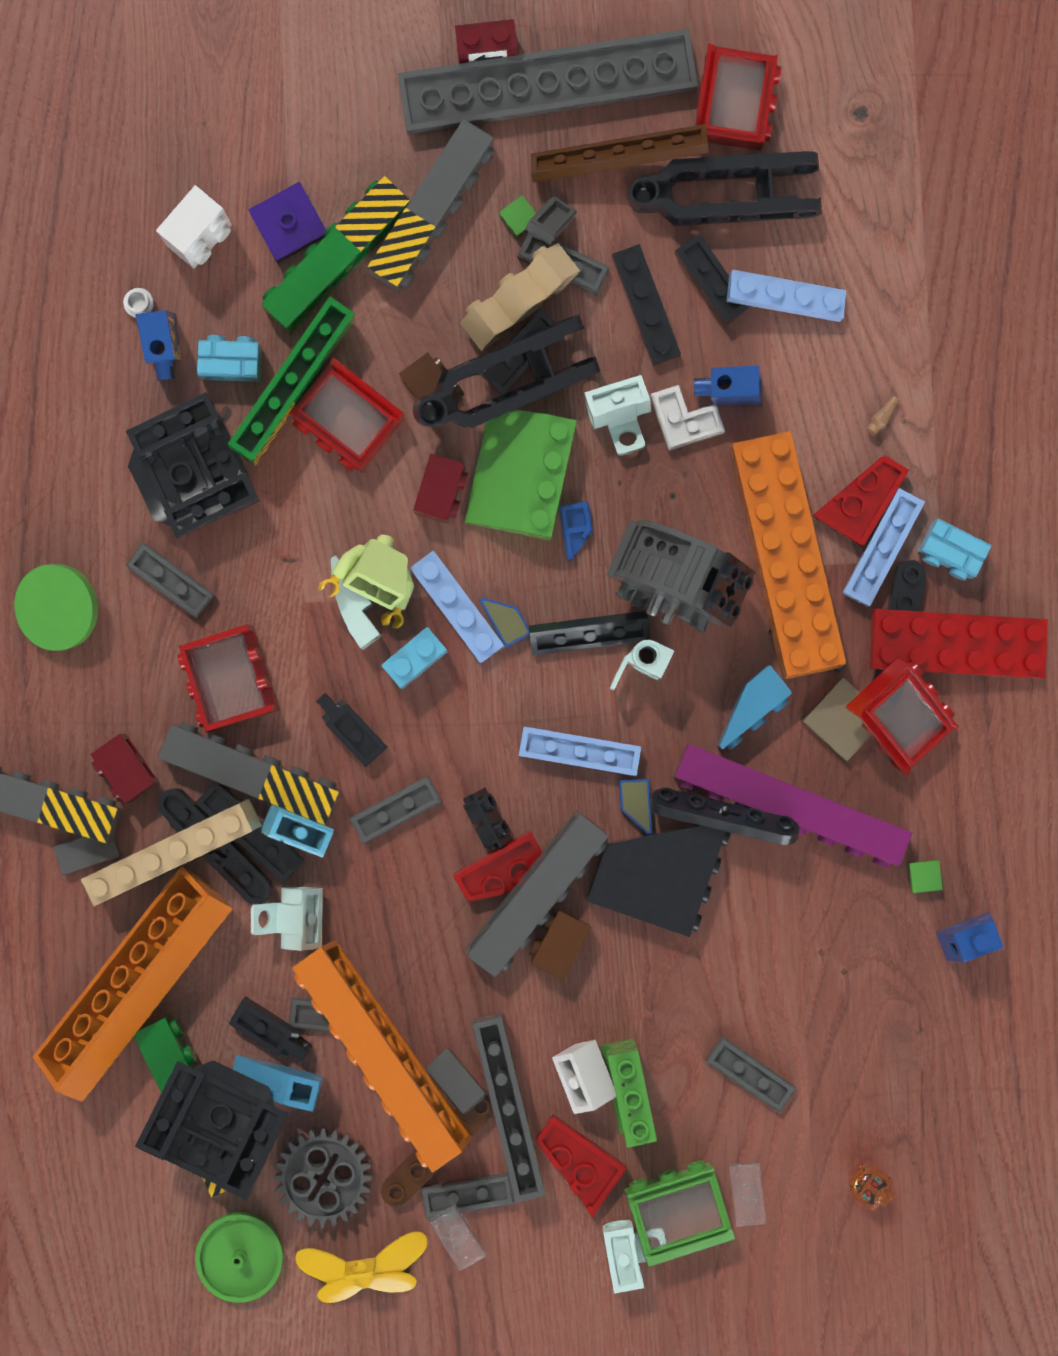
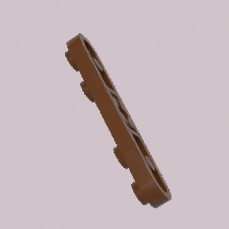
M485 1090L487 1095L466 1115L462 1114L457 1107L454 1109V1112L471 1136L494 1114L488 1090ZM416 1149L382 1184V1198L390 1206L398 1207L405 1204L439 1170L437 1169L432 1173L428 1167H423L417 1159Z

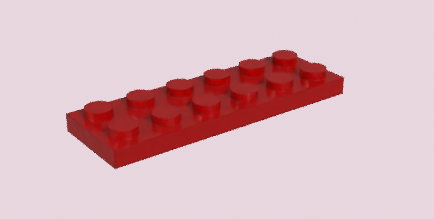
M872 609L869 669L885 670L899 658L908 664L914 662L923 672L1046 679L1048 619Z

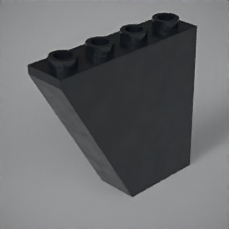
M692 825L608 842L601 854L586 900L587 902L690 937L691 932H697L702 919V915L698 914L701 903L706 904L709 899L712 887L708 886L711 874L716 875L719 870L721 858L717 856L721 846L726 847L731 833L706 826Z

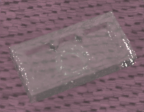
M755 1161L729 1164L736 1227L766 1224L760 1163Z
M456 1204L429 1219L430 1226L460 1271L486 1257L485 1249Z

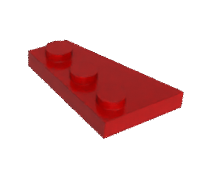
M883 455L811 517L862 547L894 497L909 469Z
M531 830L452 875L467 902L500 896L503 893L512 891L524 874L529 871L536 859L542 855L543 851Z
M554 1114L551 1115L536 1137V1143L554 1167L560 1171L571 1190L580 1198L586 1206V1210L593 1217L627 1169V1165Z

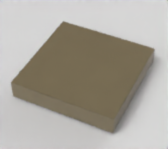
M842 677L802 722L843 760L848 761L871 735L861 727L863 722L846 709L845 706L860 692ZM878 709L874 711V714L883 723L887 717Z

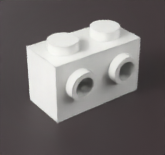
M596 1040L574 1044L552 1057L574 1114L594 1111L616 1097L612 1080Z

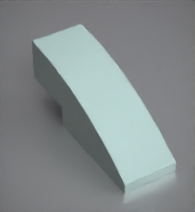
M336 555L331 558V571L339 561ZM340 580L338 582L339 592L335 597L341 615L360 649L364 650L382 636L364 613L373 604L368 598L342 586L343 580Z

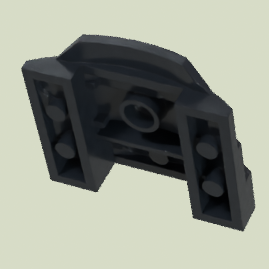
M207 392L126 431L134 448L128 468L142 494L152 519L170 525L176 538H180L204 525L207 526L231 513L235 514L260 502L241 457L228 446L231 436Z
M213 1060L192 1068L177 1061L135 1147L161 1160L171 1162L219 1185L221 1189L248 1200L288 1113L275 1107L269 1086Z

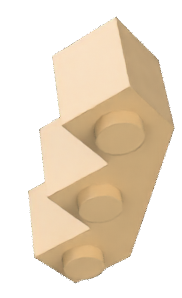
M559 243L549 248H546V246L539 248L532 254L531 258L533 261L524 271L513 275V273L507 274L499 281L498 285L500 288L491 298L483 302L478 299L466 308L465 311L468 314L460 324L481 351L502 340L510 333V328L521 320L524 322L542 307V303L553 293L555 295L560 293L580 272Z

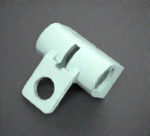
M642 375L584 392L586 407L593 428L597 429L608 426L619 456L645 448V441L637 421V416L651 412V402ZM631 432L636 436V442L630 446H625L620 443L619 438L623 433Z
M652 640L639 642L624 657L609 689L612 691L615 689L627 663L632 665L637 671L655 680L661 679L674 650ZM641 649L651 651L653 654L651 664H645L639 659V651Z
M283 887L281 888V902L252 905L251 934L281 933V949L298 951L319 949L322 947L323 888ZM265 911L268 915V921L262 928L259 925L258 919L260 913Z
M618 1220L603 1225L614 1294L644 1288L641 1268L638 1263L646 1262L637 1231L634 1232L632 1221ZM661 1227L645 1230L647 1237H656L660 1245L666 1244L664 1230Z

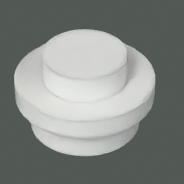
M134 288L125 295L123 304L126 312L136 318V314L151 312L154 301L147 290Z

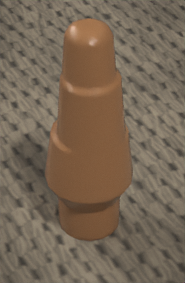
M892 396L883 408L871 418L870 425L866 429L869 434L876 436L880 430L885 428L899 401L897 397Z

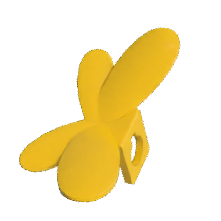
M416 1231L399 1237L374 1258L346 1262L331 1253L314 1248H305L297 1252L295 1260L303 1272L327 1283L318 1291V1298L325 1303H335L346 1300L367 1287L389 1293L405 1292L413 1289L417 1283L416 1278L402 1271L424 1253L428 1241L424 1233Z

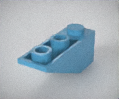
M770 665L763 668L743 684L717 744L719 749L727 747L731 750L743 740L740 736L749 728L752 732L767 721L764 718L767 713L772 709L777 713L790 702L787 697L792 694L791 690Z
M236 1055L233 1070L269 1086L273 1101L311 1112H313L317 1105L323 1075L241 1055Z

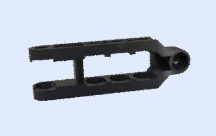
M801 151L672 159L659 175L641 177L632 183L628 197L629 203L637 213H659L673 226L816 217L822 214L821 197L818 199H797V196L773 197L772 177L806 175L817 172L819 170L818 153ZM756 178L757 201L755 202L731 200V203L708 204V201L702 202L701 205L678 206V203L672 201V187L677 182Z
M574 315L443 371L434 392L415 401L413 415L416 422L421 426L436 427L450 421L464 428H474L597 374L601 369L595 356L576 362L553 373L544 347L564 339V336L585 329L580 315ZM525 353L535 381L469 410L462 411L457 409L452 392L458 381L471 376L481 375L484 373V370L499 364H507L511 362L512 358Z

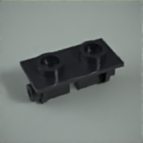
M486 787L463 798L465 803L463 807L472 824L480 820L484 824L475 829L484 848L488 847L491 852L512 841L510 828L498 813L496 801L488 793Z

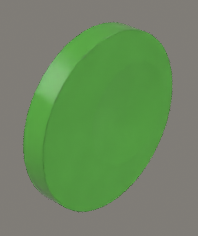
M64 564L43 565L30 571L17 588L14 609L18 625L24 635L38 647L50 651L71 649L83 643L94 630L98 617L97 597L89 580L77 569Z
M232 1212L213 1221L201 1236L195 1254L196 1270L203 1285L216 1297L235 1303L252 1301L268 1292L277 1281L284 1262L283 1244L276 1229L263 1217L250 1212Z

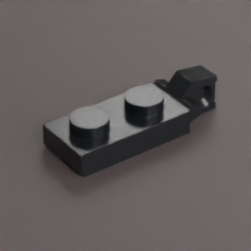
M324 693L316 701L326 711V714L322 716V719L326 722L325 725L365 767L388 747L350 705L346 704L342 699L335 703L327 693Z
M246 996L242 999L229 1021V1025L278 1056L280 1053L288 1056L290 1053L302 1061L312 1047V1044L301 1037V1032L294 1026Z

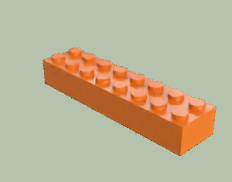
M787 431L732 443L729 451L782 679L786 680L841 668L846 664V659L792 433Z
M181 865L32 1056L56 1092L80 1102L84 1101L233 908L205 878Z
M335 939L325 944L293 966L295 981L313 998L311 1003L314 1009L320 1015L324 1014L330 1023L328 1027L332 1035L337 1040L341 1039L347 1048L346 1054L349 1060L361 1068L365 1074L363 1078L366 1085L372 1091L376 1090L382 1099L381 1105L384 1111L389 1116H393L398 1122L401 1136L405 1141H411L417 1150L416 1156L421 1165L425 1168L428 1167L433 1173L462 1153L473 1139L337 940Z

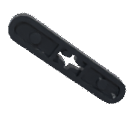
M908 560L896 568L887 609L919 611L926 580V571L920 562ZM874 669L872 681L884 670ZM903 685L881 705L888 706L896 703L902 694Z
M667 787L657 789L651 795V810L664 817L780 845H791L798 839L799 825L789 816L763 812L759 809L721 802L697 794L692 795L679 792Z
M168 789L158 799L159 811L178 832L209 818L182 789ZM234 841L219 847L222 853L210 851L202 855L248 903L262 904L272 895L273 885L269 877Z

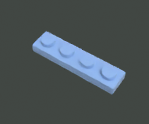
M732 270L729 274L726 302L840 322L844 318L846 290Z
M898 488L842 594L866 607H870L925 501Z
M434 551L410 567L413 574L480 663L504 647V644Z
M523 727L519 756L637 776L641 747Z

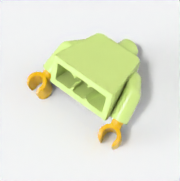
M380 535L377 540L370 539L365 545H356L344 553L331 571L333 573L332 577L319 583L318 591H322L325 585L329 583L332 585V592L328 597H333L339 592L338 582L343 580L342 586L392 610L382 615L381 623L388 625L391 617L394 616L392 628L397 629L404 623L401 611L407 607L414 589V583L407 568L408 558L406 555L393 549L394 539L391 536Z

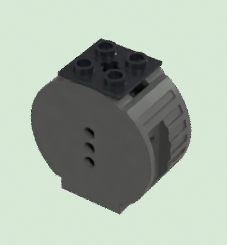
M630 520L606 575L621 584L615 595L630 602V605L646 611L652 616H656L658 611L663 612L660 621L666 625H670L675 612L678 611L675 617L682 619L683 622L696 628L697 631L705 633L709 623L724 626L725 624L728 627H732L734 620L738 618L741 612V604L745 595L753 585L756 572L731 553H726L689 534L651 521Z

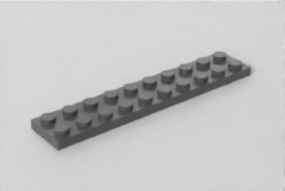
M689 29L398 73L407 135L459 127L463 119L474 125L696 91L698 88Z

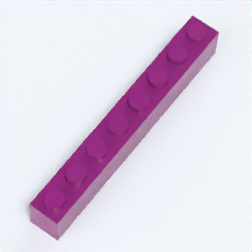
M691 744L685 745L673 776L680 779L678 782L679 786L695 791L696 786L707 790L705 796L722 802L725 797L735 801L734 805L751 809L755 808L780 816H789L798 823L800 834L806 836L807 831L818 834L817 841L832 847L835 842L846 846L845 852L860 858L863 853L874 857L872 863L888 869L891 864L900 867L912 836V832Z

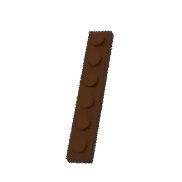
M702 124L531 153V176L533 182L549 181L556 178L579 176L586 173L608 171L616 168L710 153L707 126Z

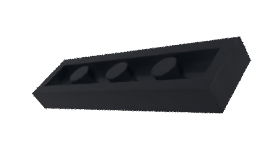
M640 244L613 253L612 260L652 366L679 357L681 355L680 349Z
M646 611L529 625L532 656L650 640L649 617Z
M215 781L195 804L211 817L241 802L224 786ZM262 826L235 839L283 883L305 861L288 844L261 833Z

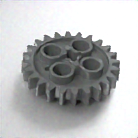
M323 1126L320 1135H317L315 1129L311 1128L309 1138L302 1132L299 1133V1144L290 1140L288 1146L291 1151L283 1150L280 1154L286 1161H278L275 1166L283 1171L276 1173L274 1176V1180L282 1182V1184L276 1187L275 1191L285 1193L280 1203L290 1202L291 1205L287 1213L290 1214L297 1210L299 1212L297 1221L302 1220L304 1216L309 1217L308 1226H312L315 1219H319L321 1228H324L327 1219H330L332 1225L336 1226L338 1216L347 1222L349 1219L348 1210L357 1214L359 1208L356 1202L365 1204L367 1199L362 1193H370L371 1186L364 1183L373 1178V1174L365 1172V1170L371 1167L372 1163L370 1161H362L367 1151L357 1152L356 1149L360 1141L357 1140L350 1144L348 1142L350 1133L345 1134L343 1138L338 1137L339 1128H336L332 1135H328L326 1126ZM321 1150L324 1152L326 1160L315 1162L311 1157V1151ZM333 1154H338L339 1157L330 1170L327 1179L323 1182L314 1200H310L309 1195L317 1184L320 1175L324 1172ZM340 1165H346L351 1169L352 1175L348 1178H343L338 1175L336 1168ZM305 1176L309 1179L311 1186L304 1189L300 1188L296 1184L295 1178ZM326 1191L335 1194L337 1201L333 1204L325 1203L321 1194Z

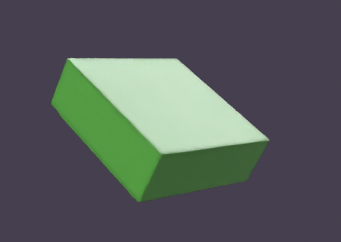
M523 195L499 212L500 218L516 238L527 231L525 228L529 220L536 214Z
M939 860L908 863L911 893L943 890Z

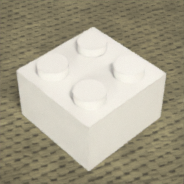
M195 185L157 228L156 232L169 249L195 269L198 264L202 265L208 260L211 255L210 250L217 242L221 243L227 238L232 224L224 209Z

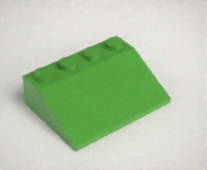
M513 410L487 421L464 523L551 541L577 420L549 414Z

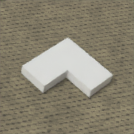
M679 385L650 394L668 451L725 433L716 404L688 412Z

